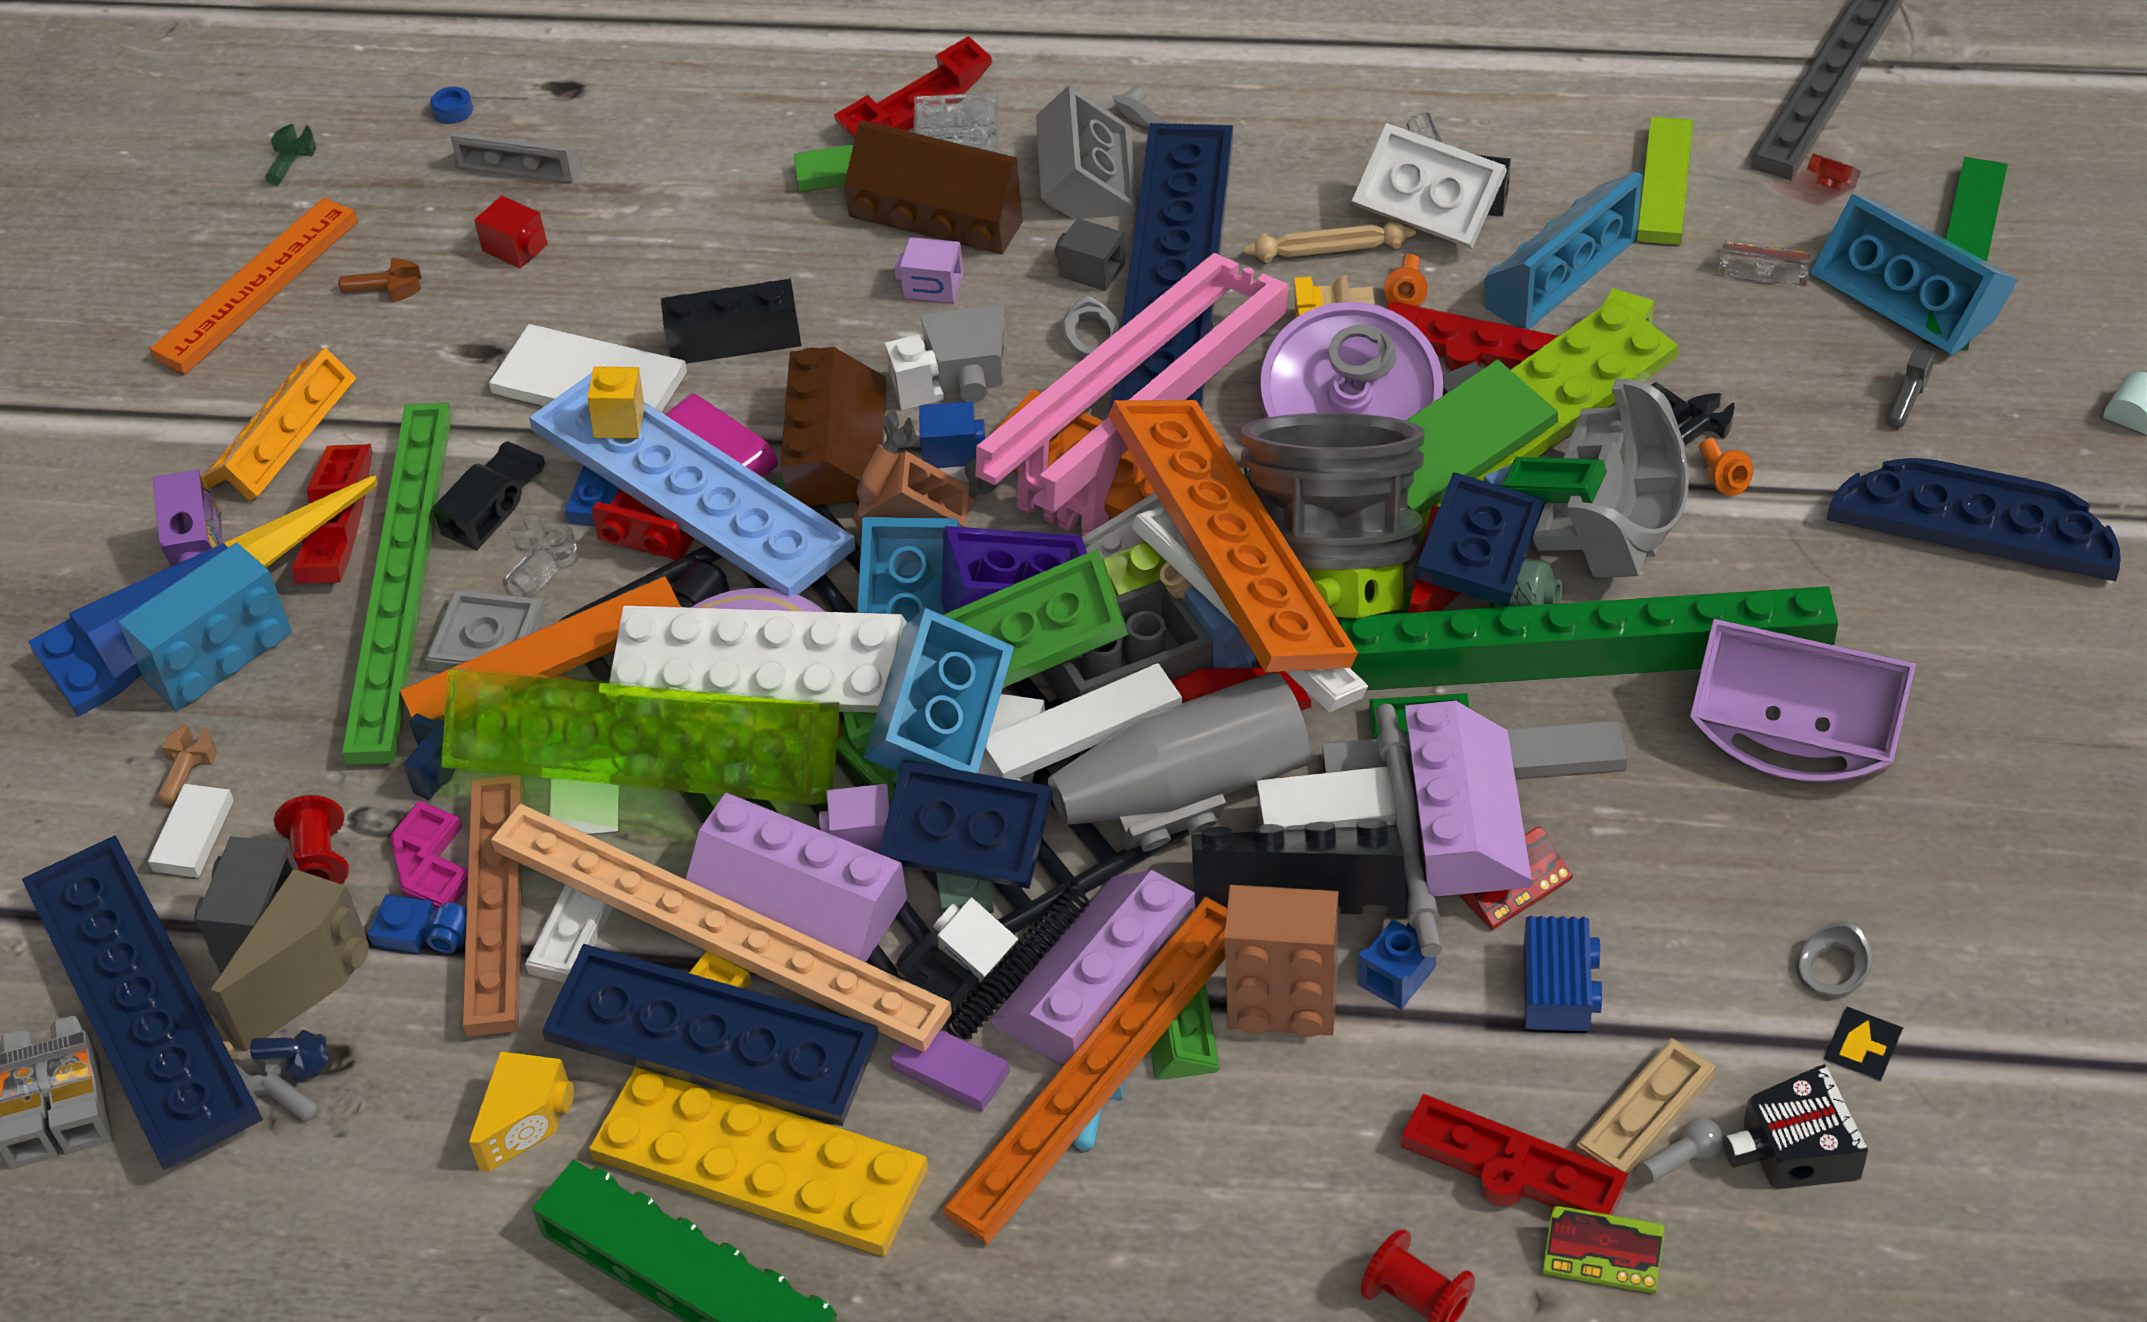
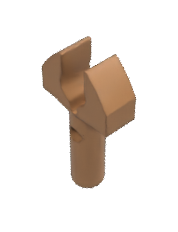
M188 724L178 728L166 737L162 749L166 758L174 761L157 795V801L161 805L171 807L175 804L192 767L197 764H213L217 751L206 727H203L197 743L190 747L193 735Z

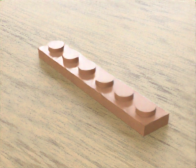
M521 774L472 779L463 1004V1027L467 1037L519 1031L523 864L495 852L491 839L519 804L524 805V784Z

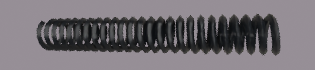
M1080 882L1069 883L1068 887L1063 890V893L1059 894L1058 899H1055L1053 904L1049 905L1048 910L1043 912V916H1040L1038 921L1034 922L1033 927L1028 929V933H1024L1023 938L1018 940V944L1013 946V950H1009L1008 955L1002 958L1003 961L998 962V967H994L992 973H988L987 979H983L982 984L977 986V990L972 991V996L967 997L966 1002L961 1004V1008L956 1009V1014H952L951 1020H947L945 1023L948 1034L957 1037L949 1026L952 1024L959 1035L965 1039H972V1033L978 1032L977 1027H983L982 1021L987 1022L988 1016H993V1010H998V1004L1004 1003L1003 998L1009 997L1008 992H1014V987L1019 986V981H1024V975H1029V969L1035 968L1034 963L1039 964V958L1045 957L1044 952L1050 951L1049 946H1054V941L1060 940L1059 935L1065 934L1064 929H1070V924H1074L1075 918L1080 917L1079 912H1085V907L1090 906L1089 899L1080 890L1072 888L1073 886H1079ZM1076 894L1079 895L1085 902H1083L1082 900H1080V899L1076 896ZM1066 905H1067L1068 907H1070V908L1074 911V913H1073L1072 911H1070V910L1066 907ZM1051 922H1052L1054 925H1056V926L1059 928V930H1058L1057 928H1055V927L1051 924Z

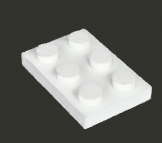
M1386 123L1353 196L1352 203L1358 208L1473 249L1507 169L1503 164Z

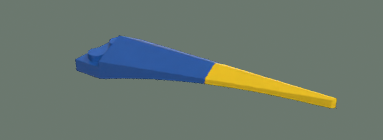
M377 476L365 478L70 612V619L28 641L32 652L77 717L87 713L121 694L141 675L118 621L236 542L267 568L319 527L373 490L378 483Z

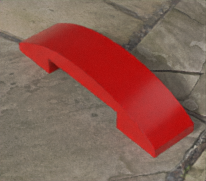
M967 36L935 55L938 68L878 103L869 95L864 96L835 113V121L854 139L857 126L861 120L908 131L918 126V107L952 105L986 72L992 64V57L971 37Z

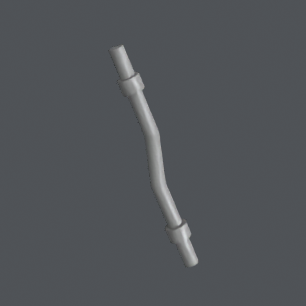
M1382 704L1375 710L1380 732L1377 737V745L1381 759L1388 765L1395 795L1397 831L1404 854L1405 886L1408 895L1406 914L1410 926L1416 929L1422 955L1425 957H1435L1442 951L1436 926L1440 915L1434 896L1428 892L1420 859L1416 794L1407 761L1410 748L1405 732L1399 729L1395 708L1391 704Z

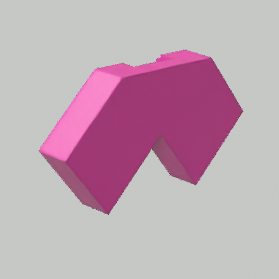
M420 800L390 835L403 896L433 901L435 909L440 908L443 903L447 902L457 904L468 890V869L439 856L463 828L460 818Z

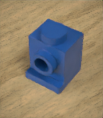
M1392 919L1368 950L1364 948L1359 953L1358 986L1402 1010L1436 968V956H1423L1416 929L1411 927L1409 923L1405 926Z

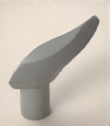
M1138 86L1132 87L1126 94L1112 96L1119 111L1127 119L1141 127L1149 129L1150 123H1167L1149 107L1141 103L1145 93Z

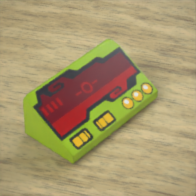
M1554 1206L1550 1220L1543 1274L1656 1294L1665 1226L1648 1221Z

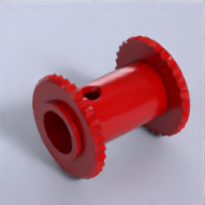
M319 795L299 796L282 804L274 814V827L279 834L291 840V851L299 871L343 884L348 878L349 865L344 860V857L336 854L331 848V836L337 833V830H340L341 826L344 825L343 808L336 801Z
M1400 1229L1393 1232L1380 1245L1370 1260L1362 1277L1360 1285L1361 1295L1367 1300H1371L1384 1290L1427 1318V1322H1457L1465 1311L1475 1286L1474 1274L1465 1270L1452 1281L1408 1252L1411 1242V1234L1408 1231Z

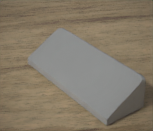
M452 132L450 135L459 168L574 183L582 168L581 159L568 147Z

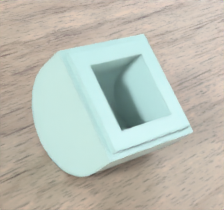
M2133 372L2124 378L2105 408L2104 419L2147 435L2146 372Z

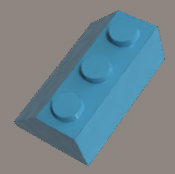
M924 608L902 629L863 758L898 773L900 772L902 760L978 773L1014 646L928 608Z

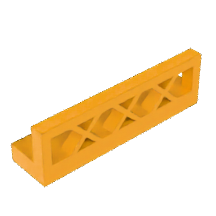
M326 347L300 361L203 475L207 486L211 488L227 480L249 501L258 497L355 381L356 377Z

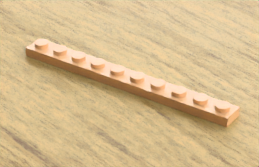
M521 803L491 839L494 851L842 1015L878 1026L879 1032L923 1053L926 1052L952 1014L950 1001Z

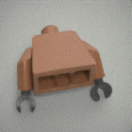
M889 412L883 419L887 440L884 445L878 444L857 487L859 506L854 511V520L858 528L862 530L863 517L958 519L961 527H966L967 514L977 503L974 499L975 496L992 492L997 484L993 485L975 476L976 458L970 460L965 466L964 472L969 480V483L966 485L907 451L898 454L896 452L898 448L907 447L914 442L915 429L910 417L907 418L904 426L898 429L899 418L897 412Z

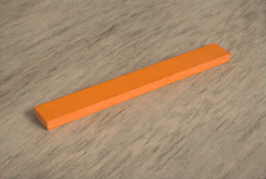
M1207 897L1202 900L942 1209L947 1220L986 1245L992 1241L1225 960L1224 937L1227 908Z

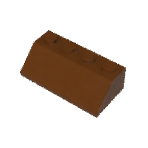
M861 120L858 124L844 183L849 217L941 240L960 242L962 245L1003 255L1023 222L1017 157Z
M810 347L799 351H790L780 467L787 493L808 507L859 501L857 487L862 474L878 444L884 445L885 430L883 419L886 416V377L835 347Z

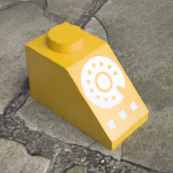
M500 1051L469 1139V1144L479 1170L490 1172L556 1133L562 1113L570 1111L574 1098V1085L572 1081H568L561 1059Z

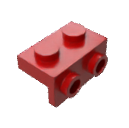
M620 489L610 504L596 502L591 509L597 539L612 545H621L648 552L654 556H663L677 560L685 555L695 539L681 530L677 522L663 518Z

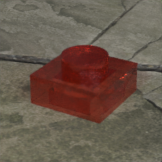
M1814 153L1806 169L1818 176L1816 184L1836 191H1840L1843 184L1855 188L1861 171L1853 166Z

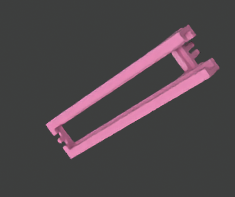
M1213 253L976 446L975 476L996 485L1018 466L1016 497L1018 499L1016 502L1018 509L1030 514L1035 512L1040 506L1043 508V519L1052 525L1058 523L1057 526L1067 532L1068 530H1073L1079 522L1081 514V537L1106 523L1109 519V514L1104 511L1105 501L1121 455L1128 449L1110 417L1105 419L1050 467L1048 466L1049 440L1230 289L1249 296L1250 298L1129 399L1186 400L1286 314L1289 284L1264 273L1258 278V282L1253 281L1254 270L1252 268H1244L1242 274L1238 275L1239 263Z

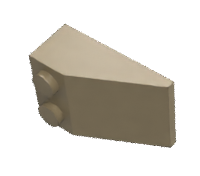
M293 869L215 982L211 992L238 1048L245 1051L249 1050L253 1038H266L342 987L354 969L363 964L370 944L347 886Z

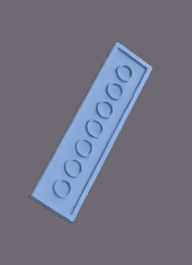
M592 373L529 417L533 432L663 518L677 522L681 530L769 588L776 589L788 596L799 595L855 550V538L852 534L645 402L639 439L594 438L587 400Z

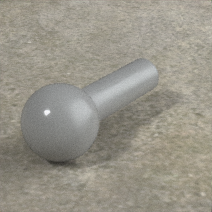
M1698 1118L1688 1122L1682 1129L1678 1142L1637 1166V1173L1640 1179L1647 1184H1651L1691 1159L1709 1161L1716 1158L1724 1147V1135L1721 1128L1712 1120Z

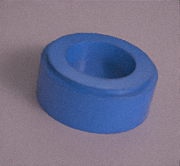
M451 86L440 89L430 100L433 116L440 123H459L467 119L473 112L470 94L461 87Z

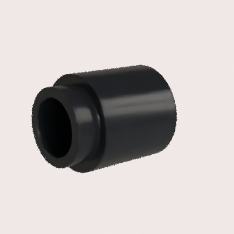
M695 562L672 587V590L681 607L691 608L697 603L712 597L716 587H722L725 592H728L729 585L725 573L718 566L712 563Z

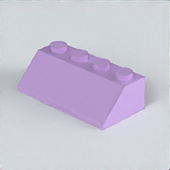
M1457 701L1405 706L1407 737L1410 748L1409 757L1416 794L1417 818L1425 879L1429 894L1436 897L1532 887L1508 730Z
M729 793L723 795L700 828L686 876L687 881L865 963L908 898L901 862Z
M1153 870L1112 877L1090 902V906L1085 908V912L1080 914V917L1075 920L1070 929L1066 930L1065 934L1060 937V940L1055 943L991 1018V1024L1063 1066L1195 910L1194 892Z

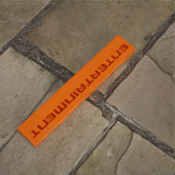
M323 197L150 348L153 359L185 375L358 222L355 211Z

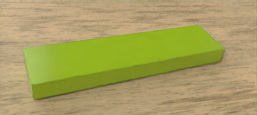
M1651 116L1638 227V242L1681 245L1693 129L1692 119Z

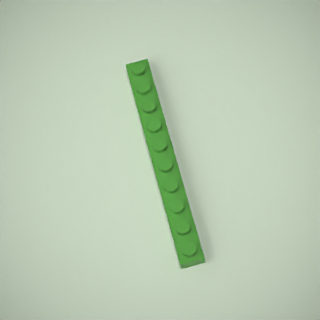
M449 403L405 404L342 750L346 765L395 763L405 703L400 690L408 685L435 522L433 506L438 502L452 420Z

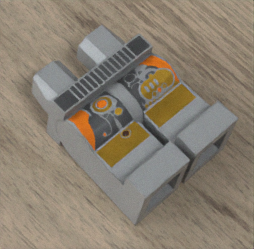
M75 1016L55 1020L50 1025L52 1039L35 1043L31 1033L23 1030H17L1 1036L0 1153L10 1169L58 1157L57 1141L65 1154L113 1141L100 1072V1058ZM89 1123L94 1125V1128L85 1134L78 1135L70 1131V1128ZM39 1137L41 1140L38 1146L31 1149H22L17 1146V1143Z

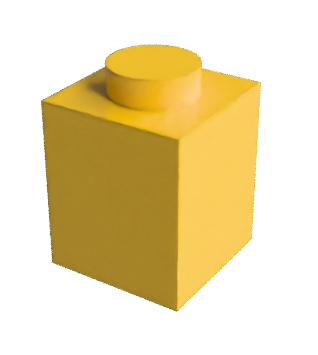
M593 366L587 400L594 438L639 439L645 409L639 367Z

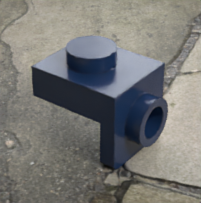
M416 713L409 722L418 746L403 765L413 793L430 800L442 785L450 781L455 769L462 762L463 756L456 738L457 734L448 723L441 719L431 720Z

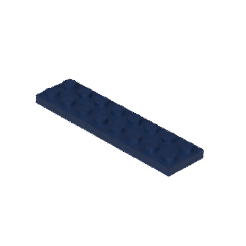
M116 835L22 878L25 888L162 1169L165 1170L262 1121V1116Z

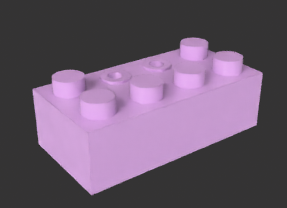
M1713 619L1690 717L1706 736L1728 755L1765 774L1787 780L1811 783L1840 782L1861 778L1890 766L1893 767L1916 664ZM1777 707L1781 712L1780 717L1777 720H1769L1766 717L1768 708ZM1820 718H1826L1830 721V728L1825 732H1820L1815 727L1816 721ZM1740 733L1763 746L1789 755L1813 758L1840 756L1846 759L1847 766L1842 771L1803 772L1785 769L1748 755L1732 744V738Z

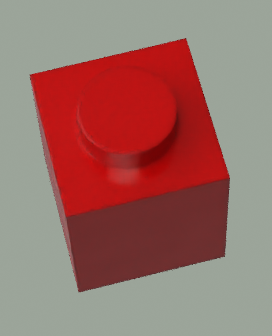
M503 195L474 219L482 251L520 269L548 244L540 212Z

